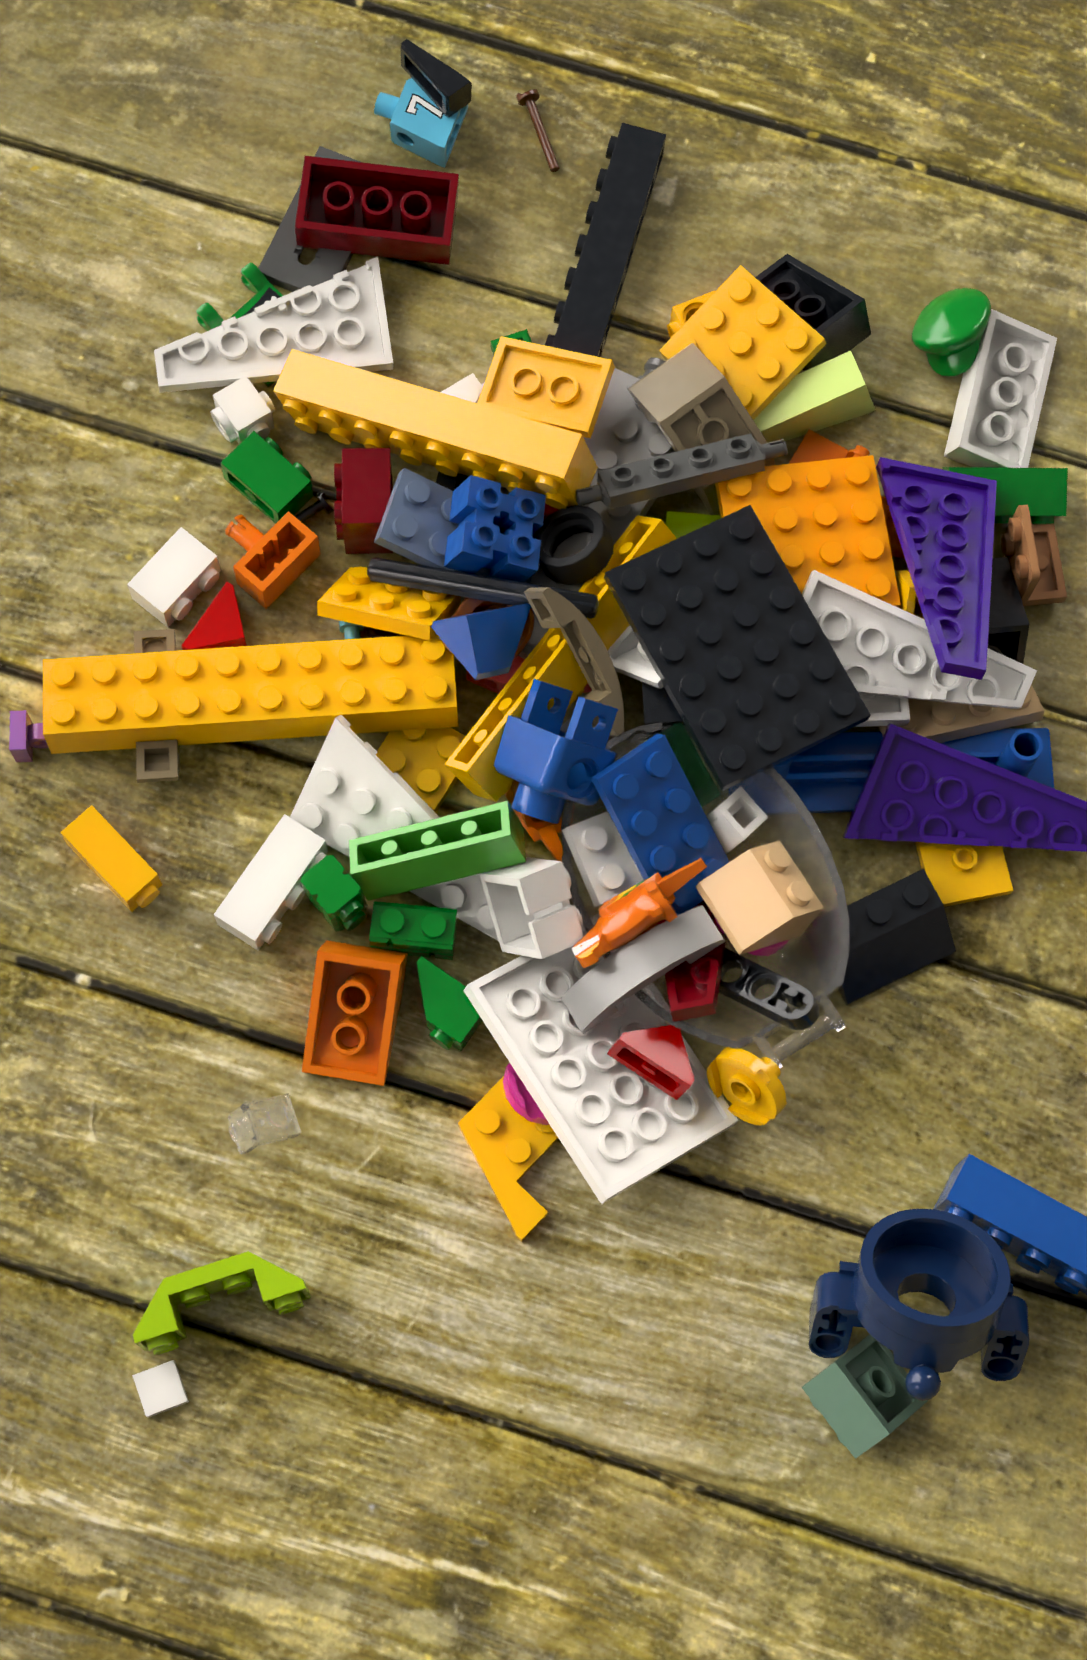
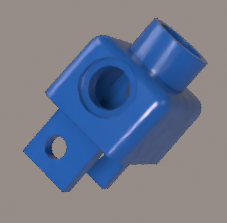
M534 679L521 718L512 715L507 717L494 761V767L498 773L519 782L511 806L512 809L540 820L558 824L566 800L584 805H594L600 799V795L591 777L611 765L617 755L616 752L605 747L618 709L579 696L567 732L560 729L573 691ZM551 698H554V705L548 710V702ZM596 716H599V722L597 726L593 728V720Z

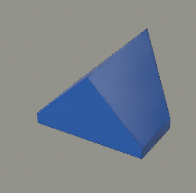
M526 603L433 621L431 628L475 680L502 675L510 671L531 605Z

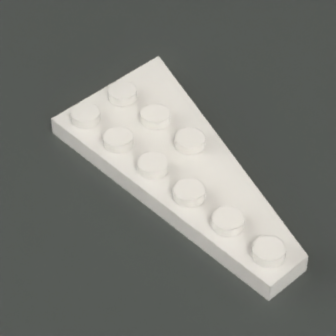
M378 256L366 261L364 266L350 272L344 270L334 274L331 280L314 287L308 285L258 306L250 314L238 319L234 316L222 321V325L202 334L196 332L154 350L159 393L229 386L245 375L252 384L278 381L291 349L369 372L393 370V357Z
M816 570L810 573L802 592V596L859 694L1010 709L1022 708L1037 670L988 648L987 669L982 680L943 673L940 670L924 619Z
M339 715L331 726L290 818L325 839L328 846L348 857L349 840L440 818L398 773H393L376 756L378 752L368 742L364 743L350 729L351 724L343 715ZM479 874L410 891L439 908L457 909L458 919L499 941Z

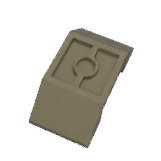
M694 343L686 346L627 389L647 420L658 425L675 452L750 433L759 443H768L725 376ZM773 458L765 460V466L776 465ZM715 483L694 488L710 515H720Z

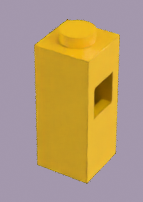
M92 805L60 832L66 844L131 912L138 906L141 908L148 906L159 895L160 891L158 889L162 886V882L158 874Z

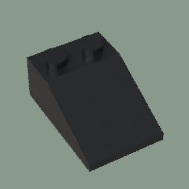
M784 255L755 277L825 338L827 344L802 369L803 371L852 350L871 335L865 299L791 255Z

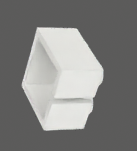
M526 857L525 863L479 874L502 952L544 959L574 946L583 938L581 930L583 926L582 916L575 905H570L569 899L572 898L570 891L571 878L562 861Z

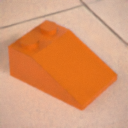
M329 940L325 941L317 951L302 1072L381 1086L385 1085L403 994L408 953Z

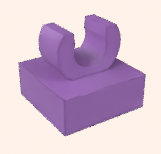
M26 710L10 711L9 750L16 762H33V747L49 748L43 736V723L33 724Z

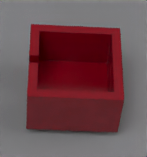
M342 448V463H334V483L337 500H334V521L337 540H344L346 554H392L393 551L374 543L393 490L390 448Z

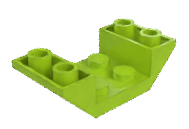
M247 1251L163 1278L133 1333L134 1342L145 1351H153L154 1355H160L179 1348L177 1341L187 1338L178 1307L179 1304H185L186 1308L197 1307L210 1302V1294L222 1290H227L228 1295L249 1290L253 1287L251 1283L253 1280H257L263 1302L269 1311L276 1309L279 1315L303 1308L302 1301L311 1298L309 1289L303 1279Z

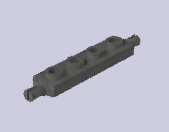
M750 433L599 470L597 485L577 489L576 502L580 507L602 501L607 507L613 509L765 471V460L787 455V446L783 438L761 444Z

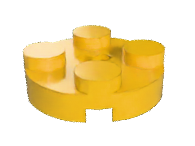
M729 1044L707 1067L708 1083L715 1096L719 1098L723 1094L732 1103L728 1110L747 1123L759 1126L765 1125L770 1119L776 1118L787 1105L784 1087L778 1079L781 1075L780 1068L768 1057L760 1059L736 1045Z

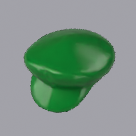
M957 288L936 297L921 311L912 331V342L918 349L926 352L928 362L936 373L947 377L957 376L966 372L972 366L979 350L981 337L990 320L991 303L989 298L977 289Z

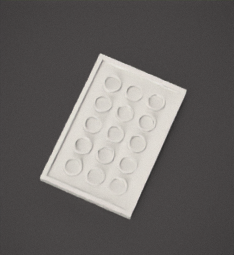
M600 914L583 922L581 928L583 937L595 926ZM572 947L544 959L520 956L467 984L463 991L601 1204L731 1128L739 1121L728 1110L730 1106L721 1095L717 1098L711 1090L706 1070L683 1036L695 1080L678 1100L607 1055L610 1047L623 1032L674 1024L649 985L616 1006L619 1010L618 1012L583 1034L561 997L587 972L621 947L607 952L599 958L598 962L586 968H583L572 951Z

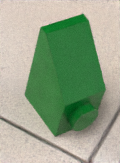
M421 956L416 963L427 1029L431 1031L429 1037L446 1050L453 1046L461 1052L483 1020L463 990L466 986Z

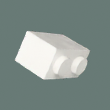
M181 527L127 585L132 599L166 627H169L175 620L180 621L189 613L193 606L192 601L202 591L207 592L216 584L221 569L217 555Z

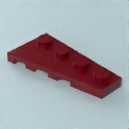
M704 900L693 908L701 905L704 906L725 939V942L692 964L684 961L665 974L673 1022L716 1014L726 934H723L717 926L715 917ZM661 920V921L657 924V926L660 925L661 923L667 921V920Z

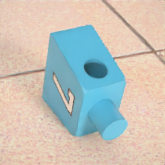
M410 78L406 80L400 98L380 92L375 103L374 114L391 119V141L394 144L445 168L467 113L468 105L450 117L445 116L419 85Z

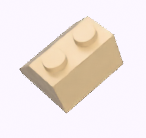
M780 840L747 850L696 885L699 894L739 955L801 936L824 909Z

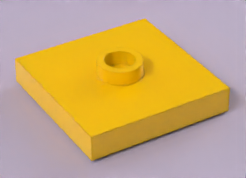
M915 842L921 869L925 870L944 907L1009 895L1013 892L1002 846Z

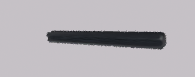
M377 557L370 560L367 568V575H369L371 581L513 606L529 603L524 594V591L527 589L548 587ZM549 587L569 600L586 618L592 619L596 617L599 601L595 594Z

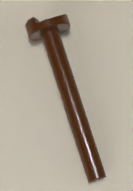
M532 89L523 94L518 93L516 95L518 104L527 106L550 171L556 172L560 168L535 103L540 98L537 89Z

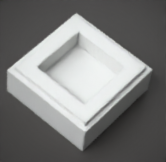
M174 1360L132 1375L147 1418L189 1402Z

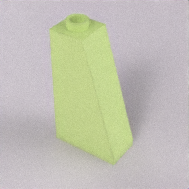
M850 350L797 374L753 421L768 443L782 438L784 441L805 435L809 429L817 431L875 411V407Z

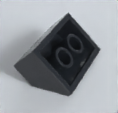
M924 869L814 921L808 932L846 1006L956 952L944 905Z

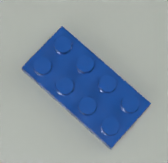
M656 734L591 777V780L644 880L657 872L663 878L700 858L707 865L704 870L674 893L676 898L672 903V907L676 914L679 915L689 911L703 901V898L696 889V885L729 863V860L666 736Z

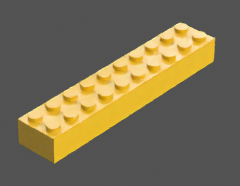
M437 634L430 641L406 635L43 659V736L51 754L136 748V742L177 740L178 745L327 736L335 718L339 715H343L351 724L350 729L355 734L458 727L454 655L444 646Z

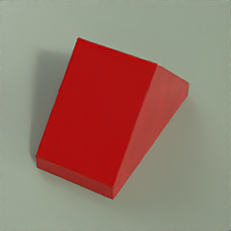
M226 581L181 645L183 650L247 646L234 585Z
M679 1024L623 1032L607 1052V1055L676 1100L691 1087L695 1080Z

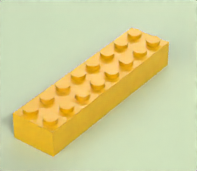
M291 349L273 390L283 404L282 408L295 421L294 425L304 432L316 434L318 430L328 433L334 440L348 445L354 441L364 444L366 448H390L391 453L399 455L402 460L412 465L421 466L423 462L435 466L438 471L448 476L456 477L459 473L499 482L509 492L517 487L546 495L545 503L557 509H566L567 506L578 505L576 502V490L590 487L598 468L583 435L580 433Z

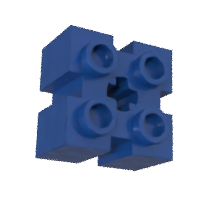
M470 475L452 494L449 522L459 525L447 537L444 567L475 574L484 567L490 569L489 577L519 582L526 581L538 571L541 540L534 539L532 534L543 526L546 495L517 487L508 495L500 492L501 483Z

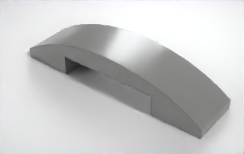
M703 905L679 914L671 922L665 921L630 941L587 972L561 997L583 1034L618 1012L619 1010L616 1007L618 1004L684 961L692 964L725 942V939Z

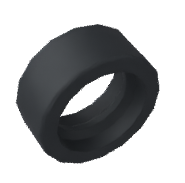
M575 505L566 507V509L561 508L550 514L543 521V526L533 536L534 539L541 540L540 566L547 577L559 584L573 585L586 582L597 576L607 566L613 555V538L600 514L590 507ZM583 532L593 533L589 544L582 551L570 557H553L557 547L568 537Z

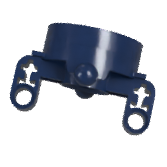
M935 1209L904 1210L881 1219L869 1230L863 1241L858 1263L840 1261L839 1272L824 1273L818 1278L809 1313V1349L819 1357H839L848 1348L853 1326L865 1328L879 1343L893 1351L896 1365L910 1369L905 1380L908 1393L920 1401L930 1400L940 1391L941 1380L938 1373L950 1372L960 1359L969 1357L980 1350L981 1372L985 1377L994 1381H1008L1017 1377L1029 1347L1028 1305L1025 1300L1013 1295V1284H1010L1011 1276L1007 1259L999 1245L987 1232L971 1221L949 1212ZM908 1292H922L933 1295L945 1304L950 1314L948 1316H936L917 1311L901 1303L899 1296Z

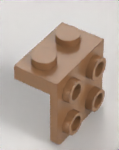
M1018 505L1013 517L1009 518L1006 532L1001 535V550L1004 557H1009V563L1023 606L1063 603L1067 598L1055 525L1054 523L1032 525L1028 505Z

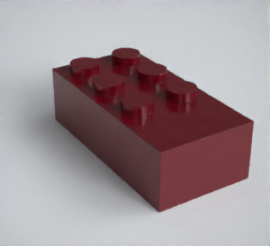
M305 156L295 222L297 245L303 246V248L351 251L353 254L450 265L458 201L459 174Z

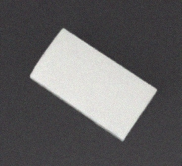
M991 309L990 320L981 337L976 359L962 376L944 457L971 467L1028 468L1056 346V337Z

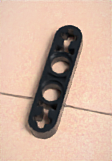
M725 948L719 993L789 1029L804 1030L811 1027L817 1021L819 1007L811 991ZM733 968L743 970L742 975L736 981L728 983L722 981L724 974L728 970ZM767 984L775 986L771 996L765 999L755 998V993L761 986ZM787 998L789 1004L798 1008L802 1007L804 1004L805 1008L803 1010L795 1009L793 1012H791L788 1004L784 1001Z

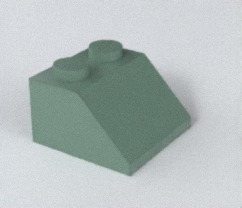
M870 1334L802 1386L812 1405L820 1411L837 1434L839 1441L847 1447L855 1459L892 1433L928 1401H920L908 1393L905 1385L908 1373L903 1367L896 1365L892 1352Z

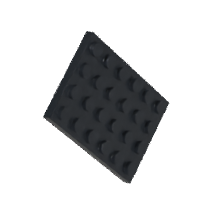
M751 505L605 572L604 580L654 670L661 678L664 688L722 791L867 721L871 716Z

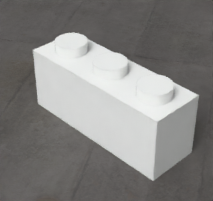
M284 814L214 913L217 925L258 951L264 942L270 944L281 930L282 923L280 919L288 908L293 911L305 895V890L300 882L302 875L327 856L326 840Z

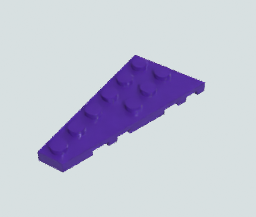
M880 457L876 469L940 670L943 673L982 680L987 669L997 481Z
M889 723L843 838L1087 852V801Z

